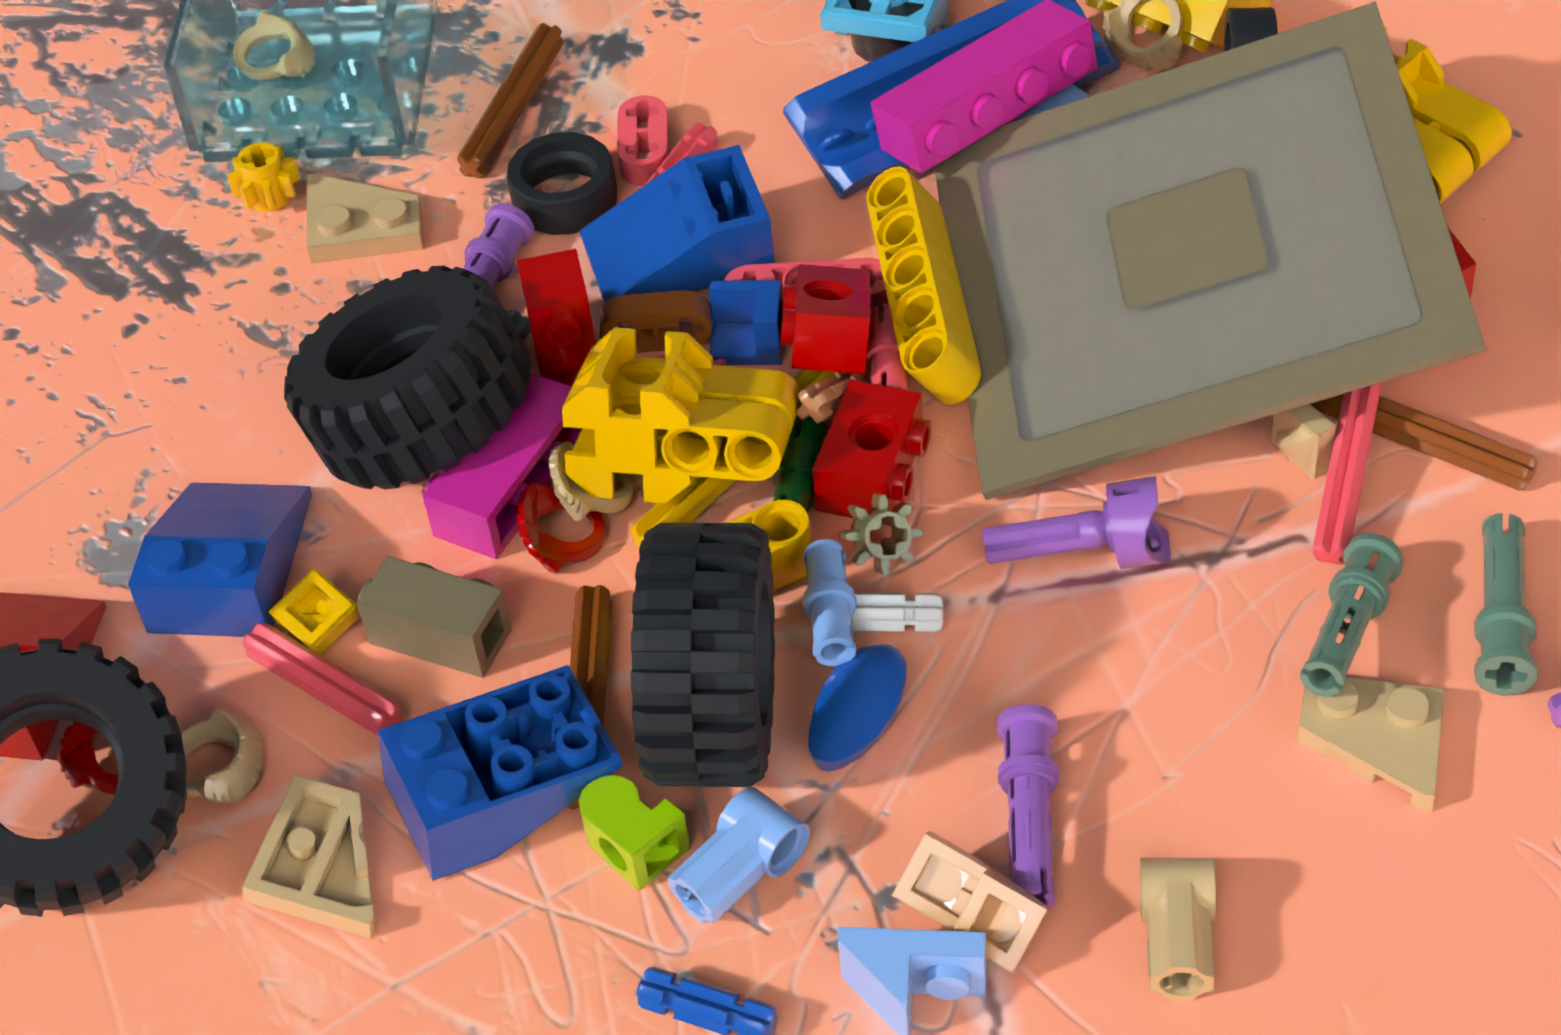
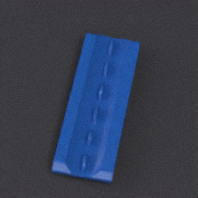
M1007 0L795 96L783 108V114L838 197L842 199L870 186L877 176L889 168L900 166L906 169L910 167L881 149L871 101L1044 0ZM1051 0L1087 19L1076 0ZM1092 25L1098 69L1074 82L1073 85L1078 88L1119 70L1121 66L1118 58Z

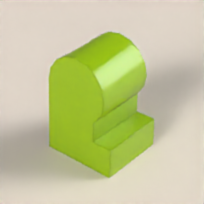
M616 775L599 777L588 783L582 790L579 806L588 844L605 862L639 891L690 849L685 814L666 798L651 810L640 801L638 789L633 782L623 776Z

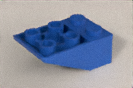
M740 145L683 158L580 230V237L603 303L621 295L680 290L695 291L710 287L712 281H724L727 274L739 266L775 263L771 220Z
M569 665L377 730L384 783L432 881L499 857L579 799L582 790L588 783L599 777L612 775L623 767L619 753Z

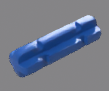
M658 967L647 968L639 981L636 996L638 997V1005L643 1009L661 1015H666L669 1010L674 1011L673 1019L722 1035H729L732 1030L738 1032L737 1035H772L777 1021L776 1008L770 1003L748 997L745 1003L738 1001L739 993L689 977H684L681 982L675 981L677 973Z

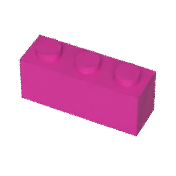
M531 373L530 383L526 389V397L520 408L512 410L511 421L501 432L495 431L488 438L489 443L476 454L471 451L459 459V465L446 472L442 469L440 473H436L431 477L422 496L433 537L490 558L498 559L518 532L517 501L520 499L521 492L534 482L540 485L547 484L551 487L550 451L564 441H569L572 445H575L582 428L563 427L562 407L572 388L571 386Z

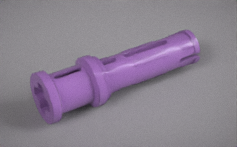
M505 203L494 204L489 208L484 219L485 228L479 237L469 241L464 251L465 265L463 269L486 279L492 288L496 282H500L510 276L515 266L514 256L520 246L530 242L535 232L534 224L527 214L521 209Z
M1021 704L1007 708L997 717V734L1004 740V761L998 767V784L1008 795L1011 881L1049 907V910L1055 905L1050 798L1060 782L1059 766L1052 760L1051 739L1058 733V721L1054 712L1044 706Z

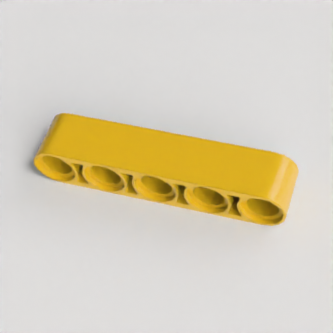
M900 166L892 167L883 171L870 185L867 192V206L901 362L904 369L939 402L945 405H954L964 401L976 389L981 378V366L942 207L907 169Z

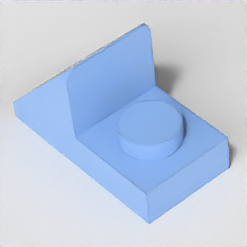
M861 927L838 928V948L842 979L897 1035H910L913 994H930L942 1000H957L965 996L986 997V932Z

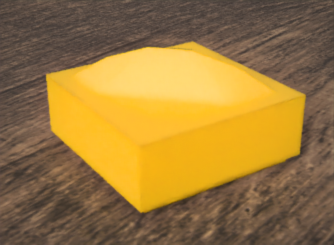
M315 567L268 611L273 621L292 638L319 655H322L361 617L357 604Z

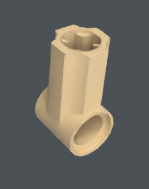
M1140 858L1141 922H1147V963L1150 991L1159 992L1168 1000H1194L1205 992L1213 991L1214 987L1211 922H1215L1216 915L1214 858Z

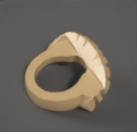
M1122 0L1115 9L1103 12L1105 17L1103 18L1104 25H1102L1104 30L1103 38L1109 44L1112 51L1115 50V54L1119 58L1125 59V62L1128 64H1135L1139 68L1143 67L1146 71L1151 69L1154 71L1167 70L1176 64V60L1181 56L1182 39L1179 37L1183 27L1182 9L1177 0H1159L1164 2L1170 11V26L1162 38L1146 48L1138 47L1132 43L1131 18L1135 9L1149 0Z
M260 12L256 24L246 29L238 37L233 47V59L236 66L244 75L255 80H271L283 75L286 77H297L308 74L315 65L316 55L310 39L306 37L304 31L299 29L297 24L289 21L287 18L268 12ZM271 39H288L291 42L290 50L281 56L279 62L270 67L255 68L247 63V56L250 50L260 42Z
M564 441L550 451L549 468L554 493L575 521L583 519L586 514L592 511L615 513L629 505L633 495V485L627 473L614 472V479L618 482L621 489L615 491L613 499L597 498L587 494L566 474L565 453L567 450L572 451L574 445L569 441Z
M215 708L209 720L196 723L181 733L185 758L199 746L210 742H221L234 747V755L227 767L204 776L203 780L190 781L186 779L187 796L203 797V799L210 802L230 804L243 800L251 793L254 785L258 782L259 773L263 767L261 760L263 759L262 750L264 744L262 741H259L260 732L250 718L244 715H237V712H226L223 708Z

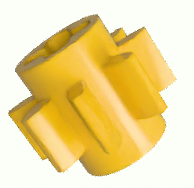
M266 142L253 143L243 148L238 156L232 159L235 171L227 174L233 197L242 196L246 209L253 208L260 212L275 211L285 206L290 197L296 196L293 183L301 180L295 157L285 158L282 146L275 147L273 144Z

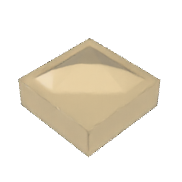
M1310 404L1273 415L1271 444L1316 479L1329 469L1336 424Z

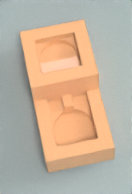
M932 831L924 834L892 894L893 897L952 931L986 932V958L1012 973L1015 971L1049 908L995 869Z

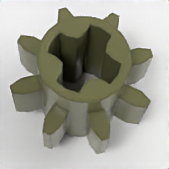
M874 493L871 500L872 508L865 510L855 505H849L848 510L854 517L850 530L839 532L838 537L852 541L857 550L854 551L849 560L852 564L861 566L872 556L874 557L876 573L888 575L890 560L898 558L909 563L914 561L913 555L908 549L912 538L923 536L924 530L911 527L905 519L911 513L913 507L910 503L901 502L891 511H888L886 495ZM881 524L891 526V537L881 539L880 544L870 541V530L881 528Z

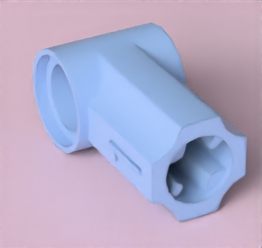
M745 788L737 793L724 808L717 823L716 833L668 876L670 891L678 898L685 911L701 923L709 921L714 924L765 874L776 878L790 870L806 849L810 837V829L807 824L757 788Z

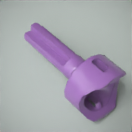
M1157 476L1107 483V501L1103 502V511L1090 510L1077 514L983 528L982 536L985 544L986 560L993 564L1071 551L1098 549L1109 545L1111 553L1115 552L1120 570L1171 561L1168 531L1153 516V513L1159 506Z

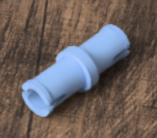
M822 539L809 544L804 550L803 556L806 563L808 588L803 595V609L805 615L812 623L813 656H816V660L820 664L839 666L851 661L856 654L851 615L856 609V596L853 588L847 583L845 549L842 550V544L837 541Z

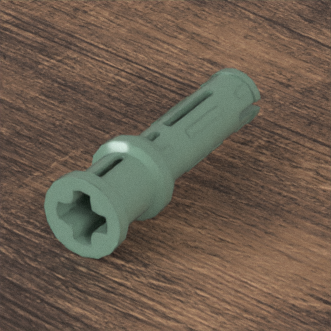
M1503 513L1489 516L1482 524L1484 542V609L1480 611L1474 621L1475 638L1481 645V656L1474 665L1475 681L1485 691L1501 696L1517 695L1526 692L1534 686L1538 679L1537 663L1530 655V644L1536 637V620L1529 610L1525 608V523L1520 517L1510 513L1508 518L1509 534L1503 533Z
M1363 533L1353 537L1344 550L1343 562L1345 567L1337 571L1331 579L1328 594L1332 605L1319 630L1309 659L1304 664L1300 673L1302 684L1307 690L1316 695L1330 697L1341 692L1346 681V674L1360 647L1369 621L1380 616L1388 605L1390 596L1388 584L1394 582L1400 575L1404 558L1395 542L1383 535ZM1378 553L1379 557L1374 569H1367L1372 554ZM1360 585L1364 587L1360 599L1357 600L1354 596ZM1345 617L1351 619L1349 623L1344 621ZM1338 633L1344 635L1341 644L1336 642Z

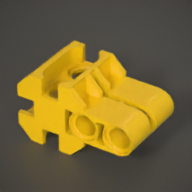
M1409 39L1406 42L1405 56L1403 58L1395 54L1393 56L1441 204L1466 182L1472 174L1482 168L1509 144L1512 131L1508 119L1499 109L1445 82V74L1428 46Z
M614 327L591 347L562 407L563 427L582 428L573 450H567L565 453L566 474L587 494L603 499H613L615 496L614 472L643 475L644 502L662 504L669 502L690 485L692 476L743 481L765 480L773 476L779 469L797 416L796 409L800 407L801 401L798 397L801 391L794 378L785 372L771 369L713 365V357L690 334L684 332L666 331L665 358L637 356L636 329Z

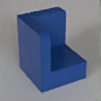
M781 280L712 281L709 287V298L713 321L710 355L713 357V360L724 358L726 365H782L783 345H781L783 298Z

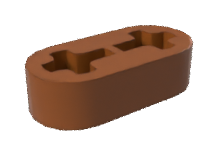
M686 290L613 297L606 301L600 309L599 337L600 339L603 338L614 327L636 329L637 353L665 351L666 331L688 333L702 345L707 342L712 333L711 305L709 300L702 294ZM680 318H690V321L681 322ZM622 323H630L631 326L625 327L622 326Z

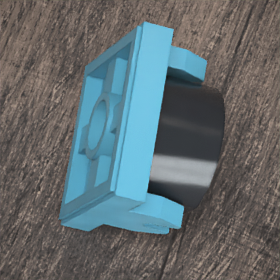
M827 0L820 14L821 30L834 31L836 35L849 36L851 34V45L855 53L865 61L872 62L947 28L948 0Z

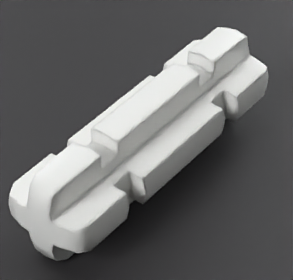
M855 593L856 609L851 615L853 632H905L906 626H915V632H938L942 629L944 607L942 596L937 593H915V600H906V593Z

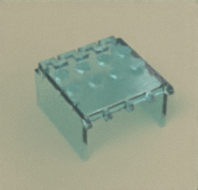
M181 0L163 67L190 151L202 153L205 163L232 162V159L237 157L243 148L258 142L270 143L275 147L282 146L285 158L295 157V159H299L301 149H305L308 159L353 157L355 147H360L362 157L401 155L403 145H414L437 17V0H376V5L341 7L339 0H325L324 7L294 9L288 8L286 0H275L273 8L270 10L247 11L242 10L240 2H233V0ZM260 12H268L289 19V21L297 24L299 29L306 33V37L310 39L314 47L313 50L316 55L315 65L308 74L303 76L286 77L283 75L271 80H255L244 75L236 66L233 59L234 44L246 29L256 24ZM271 39L260 42L250 50L247 56V63L255 68L270 67L279 62L281 56L290 50L291 42L288 39Z

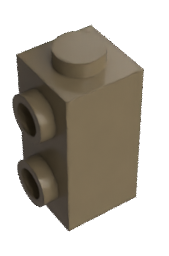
M387 556L375 576L369 578L363 584L358 596L357 609L361 616L369 644L481 678L485 676L512 631L501 588L494 587L482 579H466L438 571L431 565L422 562L411 563Z

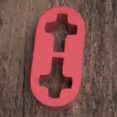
M641 95L632 97L625 101L618 110L617 153L622 178L628 183L644 186L670 154V128L667 108L661 99L654 96ZM641 122H648V127L639 128ZM649 152L648 158L640 159V153Z

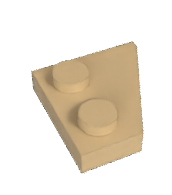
M319 174L307 175L306 248L311 264L423 250V217L419 195Z
M1347 676L1341 692L1330 697L1316 695L1304 686L1297 742L1324 757H1332L1342 761L1349 771L1371 783H1374L1378 776L1412 794L1410 805L1421 811L1432 812L1436 793L1444 689Z
M295 774L242 885L243 901L371 939L375 930L374 912L371 901L360 794Z

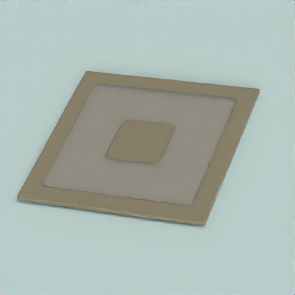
M1376 1L1002 125L934 166L939 204L942 207L981 366L980 381L976 389L968 397L981 491L985 500L1486 351Z

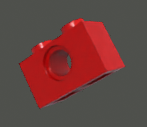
M576 248L517 260L540 376L571 387L591 347L596 344L587 291Z
M798 264L797 285L785 284L782 311L781 345L792 346L791 368L865 374L870 327V270Z
M855 380L849 381L812 468L816 511L854 518L849 513V505H855L865 510L872 508L871 500L874 493L886 495L888 511H891L898 501L906 502L908 500L914 475L912 464L915 456H925L931 436V421L923 419L922 393Z

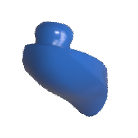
M888 644L861 647L856 650L852 660L836 666L825 681L814 706L808 739V747L816 767L821 771L830 772L842 769L859 759L879 741L892 722L901 703L906 685L907 664L897 648Z

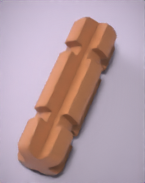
M837 372L801 390L798 397L802 406L796 409L798 416L802 420L811 416L817 424L834 416L849 381L865 382L861 374L850 376L848 373Z

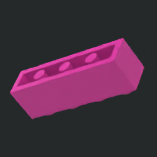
M1044 0L874 99L870 103L881 149L922 174L1098 69L1090 20L1051 0Z

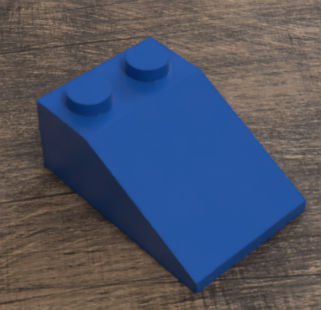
M191 482L145 534L128 583L147 633L245 637L246 634L252 632L256 624L266 623L274 627L275 622L268 611L283 597L312 496L310 486Z

